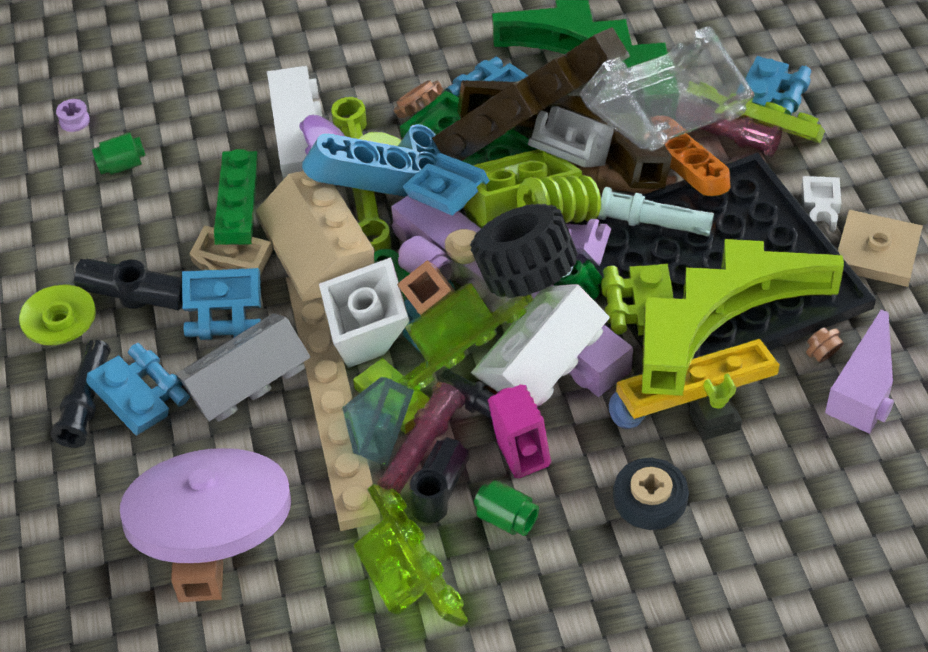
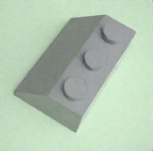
M272 313L177 372L176 376L181 380L184 388L203 416L208 421L216 418L219 422L234 414L238 410L236 404L245 398L250 397L251 400H255L266 394L272 388L269 383L283 375L285 379H288L305 368L302 362L311 356L287 317Z

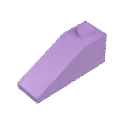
M880 310L831 387L825 411L826 414L869 434L878 420L885 422L894 404V400L889 398L893 383L889 314L884 310Z

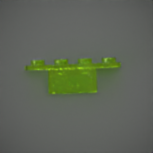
M472 283L465 284L405 327L426 361L399 379L396 384L400 389L405 390L413 388L414 391H419L434 381L433 373L443 366L448 369L462 361L466 357L464 351L474 343L480 346L491 340L497 334L494 330L505 321L507 324L513 323L527 313L525 306L534 300L530 294L512 298L490 313Z
M373 483L367 490L384 519L357 541L353 547L389 612L399 615L426 592L443 620L462 627L468 622L461 609L464 606V602L458 592L445 582L441 575L444 572L441 562L435 555L428 552L424 546L425 535L420 527L412 520H409L404 510L407 508L404 499L394 489L386 490Z

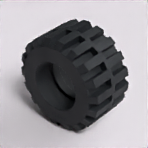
M547 204L526 205L497 216L475 234V238L470 244L471 252L488 290L492 294L495 293L498 297L507 296L508 298H515L546 289L570 272L578 256L560 209L553 205L547 206Z

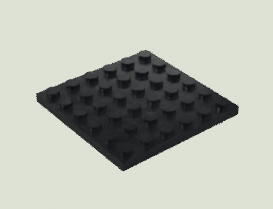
M755 153L725 164L729 168L730 189L724 194L718 196L703 195L686 180H682L666 186L665 189H658L642 195L645 196V200L714 213L709 237L640 222L639 225L631 226L625 220L606 217L605 220L597 218L599 220L598 226L600 224H607L611 231L600 266H594L603 278L604 268L615 266L618 268L619 276L623 279H628L630 267L668 264L673 297L675 299H683L686 267L721 269L725 239L764 241V251L840 254L760 154ZM585 220L578 223L571 221L566 224L587 225L588 222ZM843 259L844 268L838 295H804L778 299L752 307L729 319L712 332L695 352L693 359L760 339L770 351L815 333L824 327H830L874 309L876 298ZM633 297L622 298L626 305H634ZM637 323L626 324L643 349V335H638Z

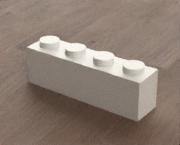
M307 66L267 71L283 180L288 174L303 171L302 162L306 157L305 148L308 144L300 130V122L308 115L322 117L320 101L313 102V99H319L316 78L309 79Z

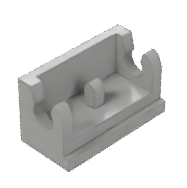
M552 107L549 116L544 111H540L538 114L533 135L529 139L528 145L582 167L605 166L614 127L560 107Z

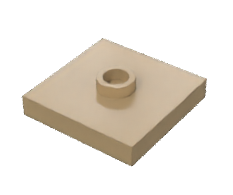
M849 210L838 252L840 255H843V259L857 276L908 287L923 225Z

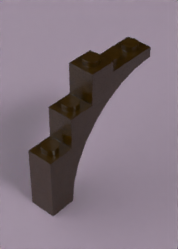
M613 27L597 33L566 54L553 59L526 78L511 84L484 102V104L432 137V140L442 154L463 161L540 111L604 74L630 57Z
M462 80L457 109L459 117L463 118L515 82ZM567 95L542 110L548 113L549 116L552 107H560L614 127L606 163L622 176L630 188L665 189L672 156L647 116H614L602 96ZM539 113L521 123L520 126L534 129Z

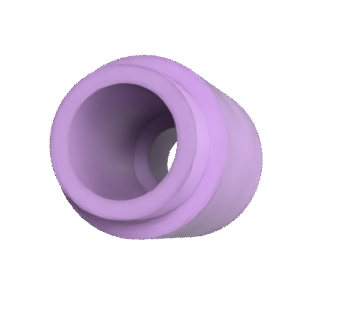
M414 236L401 245L398 263L408 273L413 272L428 260L436 265L447 281L452 276L454 262L450 260V256L422 236Z

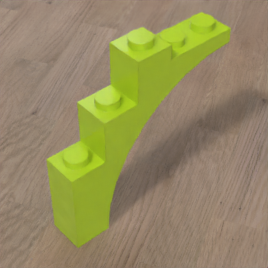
M725 239L721 269L686 267L683 299L646 297L643 330L642 393L683 396L686 372L695 352L712 332L734 316L752 307L778 299L804 295H838L844 268L843 255L764 251V241Z

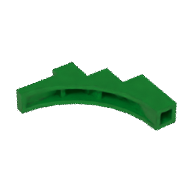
M555 0V8L492 13L494 47H528L566 54L593 35L613 27L630 57L605 72V74L625 90L636 106L639 116H647L649 121L665 119L677 122L679 94L666 43L632 45L626 19L593 22L589 0Z

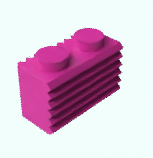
M520 384L513 388H505L496 395L491 396L487 401L490 407L497 443L514 477L520 479L549 467L551 458L544 419L540 414V410L537 409V404L534 403L530 391L527 390V385Z

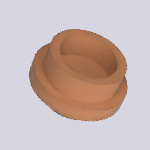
M825 327L820 329L808 339L807 343L810 347L807 349L806 354L809 358L815 357L819 363L824 362L843 346L844 342L839 338L841 333L837 328L830 331Z

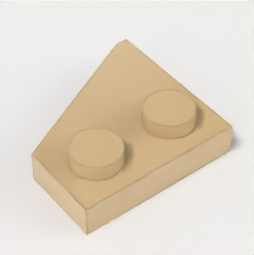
M204 225L190 252L192 262L202 271L258 268L261 276L273 252L271 241L252 237V244L215 245L214 228Z

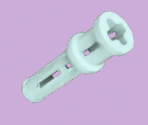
M605 187L601 197V209L598 218L605 220L606 217L625 220L631 226L639 225L640 222L709 237L714 213L645 200V196H642L640 193H635L634 196L612 192L610 187Z

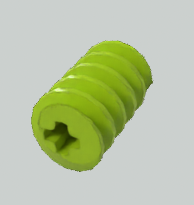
M586 175L578 177L555 176L552 178L547 176L540 178L529 177L525 178L518 188L517 208L531 204L553 205L560 209L565 223L571 220L576 223L583 220L589 222L590 219H597L599 216L601 197L596 182Z

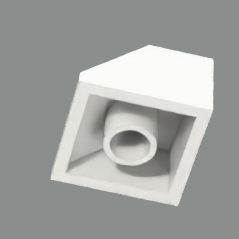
M391 257L319 284L333 344L348 368L385 355L410 322L401 289L397 286L399 282Z

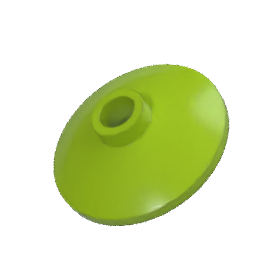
M54 285L36 292L24 303L19 314V324L25 336L33 342L43 345H60L75 340L90 328L95 318L96 307L93 298L84 289L74 285Z

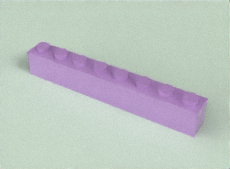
M408 196L391 206L393 216L392 229L395 235L403 242L414 236H422L445 251V239L451 232L459 229H469L475 232L481 230L480 227L459 211L452 216ZM476 261L469 264L454 262V271L450 277L451 281L455 280L466 289L473 299L477 302H482L492 310L494 316L499 321L506 322L510 326L540 292L515 298H508L507 296L498 297L495 293L492 294L488 290ZM605 325L602 327L603 333L600 338L592 345L586 346L577 357L579 359L577 365L569 372L580 387L589 389L597 397L628 375L632 369L633 347Z

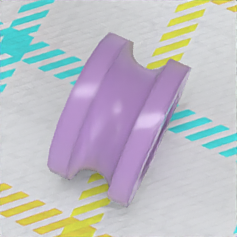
M66 100L59 104L56 109L59 124L65 131H80L90 122L87 107L81 100Z

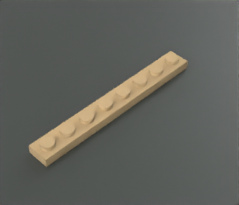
M288 277L286 282L298 337L311 356L304 361L340 531L381 523L344 360L333 344L323 299L320 297L302 301Z

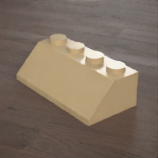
M304 170L288 174L256 209V217L269 241H271L272 247L302 301L322 297L319 287L320 283L374 264V248L335 185L315 181L308 177Z

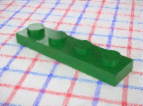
M235 149L222 152L214 225L215 245L252 244L258 171L257 151Z

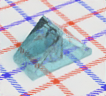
M381 376L342 407L354 454L381 465H388L414 392L413 389Z

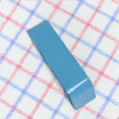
M421 124L411 126L398 146L324 133L319 135L302 162V168L308 177L318 182L406 197L408 195L403 185L428 163L433 165L438 161L436 155L441 152L432 140V137L435 136L434 132Z

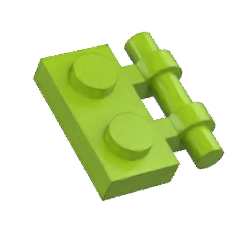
M668 264L630 267L628 279H623L619 276L618 268L615 266H608L603 270L604 278L601 281L603 295L607 297L608 305L605 307V313L610 317L607 322L611 324V330L616 334H623L627 331L626 324L637 323L638 335H643L646 297L674 298ZM633 297L634 305H626L622 298Z

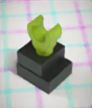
M725 374L724 381L714 387L710 379H706L703 387L708 396L694 400L690 404V415L703 441L739 431L742 425V419L731 400V397L736 392V386L730 375Z

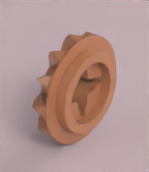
M428 80L418 85L396 102L398 106L393 111L399 118H406L420 111L441 95L443 88L440 82L435 81L432 83Z

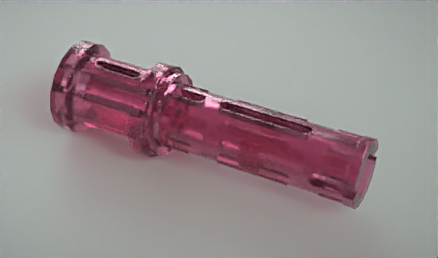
M682 101L681 105L678 106L675 116L677 123L690 125L734 140L738 147L745 148L750 146L764 151L765 155L769 157L775 154L782 137L781 126H765L756 123L754 118L749 116L742 119L734 118L687 103L686 101Z
M436 382L432 387L433 394L425 407L419 408L415 413V426L382 477L377 481V485L381 489L388 485L384 491L394 497L401 495L404 486L435 438L446 434L448 421L455 410L461 409L465 404L464 396L453 386L444 382Z

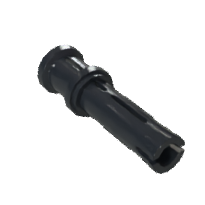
M93 340L87 342L70 394L61 401L60 411L62 413L59 422L53 425L50 434L52 439L62 446L78 448L83 446L87 440L86 427L88 421L94 418L96 412L93 400L96 392L86 383L87 374L106 363L111 351L110 346L101 340H95L93 350Z

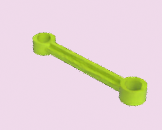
M345 97L337 100L331 107L333 124L346 137L359 139L367 125L364 103L354 97ZM353 114V115H350V118H343V117H342V116H345V115ZM352 188L359 226L366 237L371 235L379 236L373 239V242H370L374 252L380 249H391L390 228L385 221L379 218L374 191Z

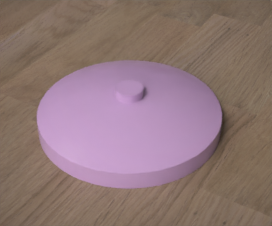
M218 448L178 455L151 467L136 478L128 487L120 503L123 531L134 548L158 560L175 563H202L225 559L259 545L280 528L287 518L291 506L289 482L285 472L278 464L261 454L251 451Z

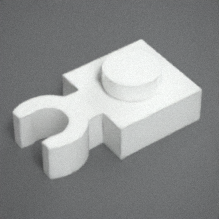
M803 176L801 184L802 208L810 213L809 216L815 224L818 221H824L829 224V231L834 232L841 208L840 179L837 177Z

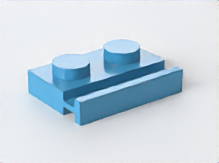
M439 153L436 155L438 161L433 165L429 163L403 185V188L408 197L453 216L457 211L464 208L467 202L478 192L476 187L480 183L487 184L490 180L483 169Z

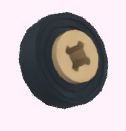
M653 457L637 459L626 464L617 474L613 487L615 508L621 517L634 527L646 530L664 529L676 523L685 512L689 496L686 478L681 471L668 461Z

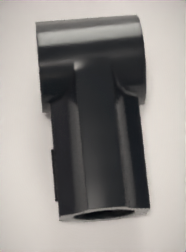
M448 437L444 440H437L423 468L411 477V510L417 520L424 523H434L443 519L447 514L448 500L470 457L469 450L464 448L460 441Z

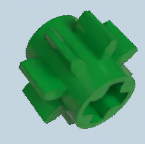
M589 259L583 264L580 260H577L571 273L560 278L561 280L556 282L554 286L578 284L595 300L600 293L598 284L601 283L603 277Z

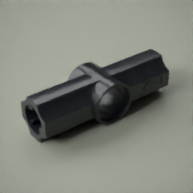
M86 258L80 259L75 267V277L73 280L75 286L87 292L119 298L120 303L129 309L141 308L146 304L178 311L183 309L182 277L148 271L142 262L133 259L113 264Z

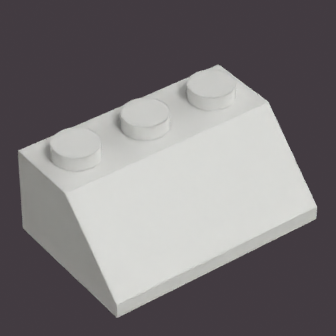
M578 284L549 286L536 295L471 373L497 392L520 384L527 385V390L530 391L534 403L540 406L551 397L554 391L552 387L561 376L567 375L575 368L579 361L577 357L586 346L592 345L600 338L603 333L602 327L610 317Z

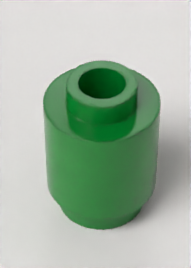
M130 132L99 142L98 147L92 148V153L101 175L106 173L114 175L142 165L140 158L146 156L140 137L132 138Z
M498 480L492 481L489 485L484 484L477 492L474 500L478 518L511 535L517 533L522 536L527 535L534 526L539 514V506L532 503V497Z

